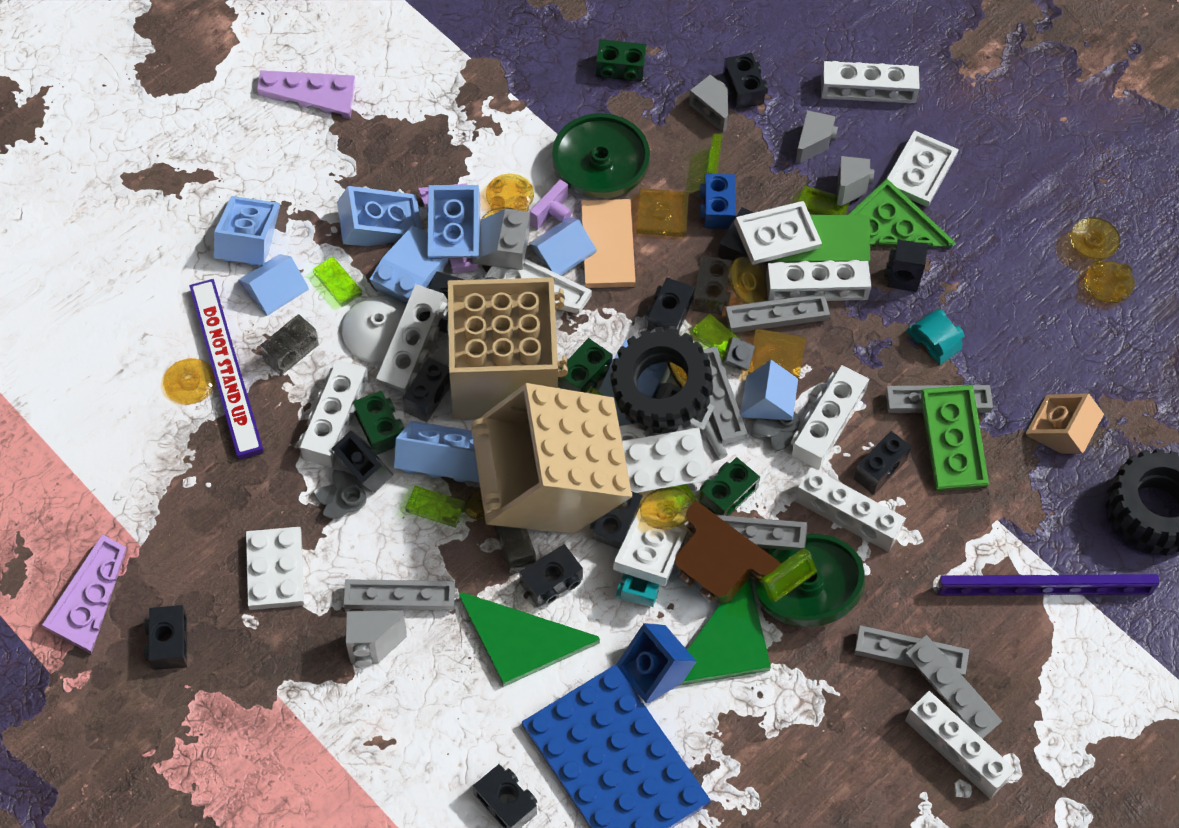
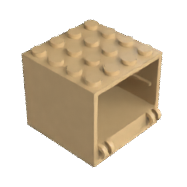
M554 277L448 281L449 374L453 419L480 418L525 383L558 388V377L566 376L568 368L566 366L567 357L563 355L561 361H558L555 310L564 307V291L559 288V293H554Z
M525 383L471 424L487 525L575 534L632 497L614 397Z

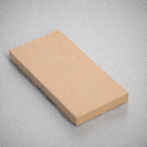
M630 199L581 200L582 226L597 249L596 253L584 260L585 287H635Z

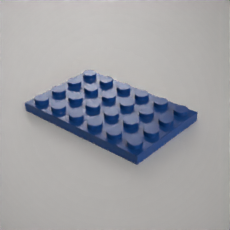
M616 664L522 721V727L590 828H674L711 804V799Z

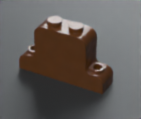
M695 500L688 508L686 513L688 523L686 527L694 535L676 555L675 562L679 570L677 577L690 587L693 584L700 590L698 593L710 603L714 600L718 604H727L750 578L755 579L759 583L769 584L774 582L783 572L781 563L698 501Z

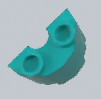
M939 308L926 314L905 331L916 343L921 342L924 344L928 354L940 366L962 350V339L965 337L963 330L957 325L954 326L947 318L945 312Z
M623 573L622 581L625 583H619L615 598L646 607H654L659 592V584Z

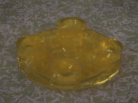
M508 173L501 174L492 179L487 185L485 194L490 209L494 213L503 209L528 211L530 204L533 202L534 189L525 177Z
M1094 261L1084 278L1085 287L1089 294L1097 300L1106 303H1118L1126 300L1133 293L1135 287L1131 266L1113 261Z

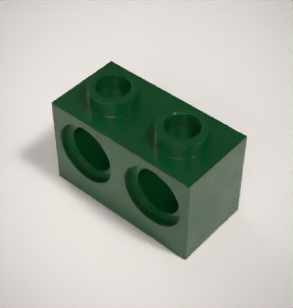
M600 39L596 61V76L643 81L647 44Z
M588 338L567 360L568 373L566 376L558 377V387L592 394L597 387V383L602 378H605L612 363L613 354ZM591 361H597V362H599V363H598V364H592V363H590V362H591ZM580 378V379H582L583 381H579V382H578V381H574V379Z
M382 390L353 401L354 414L370 448L376 455L395 448L396 438L404 429V425L400 418L396 420L393 415L395 408L390 398L386 399ZM373 410H380L378 413H370ZM383 431H391L386 435L380 434Z
M738 457L731 463H724L718 470V475L713 480L707 479L700 487L699 503L715 515L730 516L758 489L760 476ZM738 477L742 481L735 482L731 478ZM721 494L725 498L717 499L713 495Z

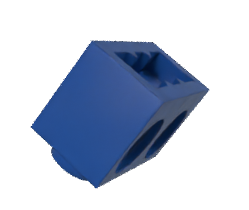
M706 174L705 183H700V198H704V204H700V218L704 219V228L729 229L736 217L735 174Z

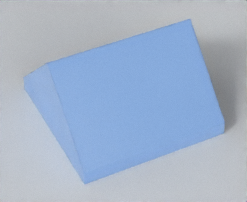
M568 217L529 243L531 249L550 271L559 275H563L597 252L596 247L579 219Z
M278 254L265 262L264 265L257 267L238 279L241 286L267 316L309 290L292 257L284 254Z
M772 360L747 375L740 414L742 418L793 420L798 378Z

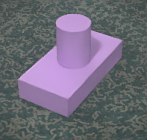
M560 179L531 209L530 226L539 230L551 216L561 222L571 217L572 211L562 205L568 199L567 183Z

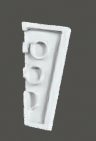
M527 259L524 260L523 270L492 266L484 279L487 277L497 279L554 277V293L558 294L559 288L564 291V307L559 310L575 314L581 313L592 295V290Z

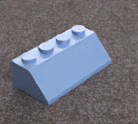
M410 421L396 438L394 468L402 469L405 473H427L428 476L434 478L450 477L458 482H479L472 431Z

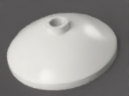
M389 296L369 297L355 304L347 312L342 324V337L347 349L362 361L382 364L407 304ZM377 319H383L381 322L375 321ZM418 335L410 338L409 345H415Z

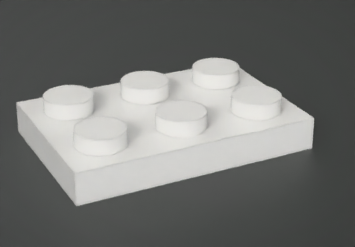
M914 130L887 179L910 200L928 207L956 158L959 149Z
M804 201L739 216L734 221L752 265L819 249L822 245Z
M700 428L622 441L631 491L635 493L709 479Z
M637 512L614 561L613 570L665 586L674 567L676 555L681 550L687 537L688 528Z
M301 527L246 531L249 610L305 605Z

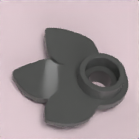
M794 412L791 422L777 419H757L752 426L751 435L771 438L772 450L774 452L781 451L790 445L793 432L799 427V416Z
M342 470L333 471V485L314 490L316 499L319 503L326 506L323 516L331 519L341 518L349 511L360 510L367 500L365 491L356 485L354 476ZM351 497L358 498V500L354 502L349 501Z

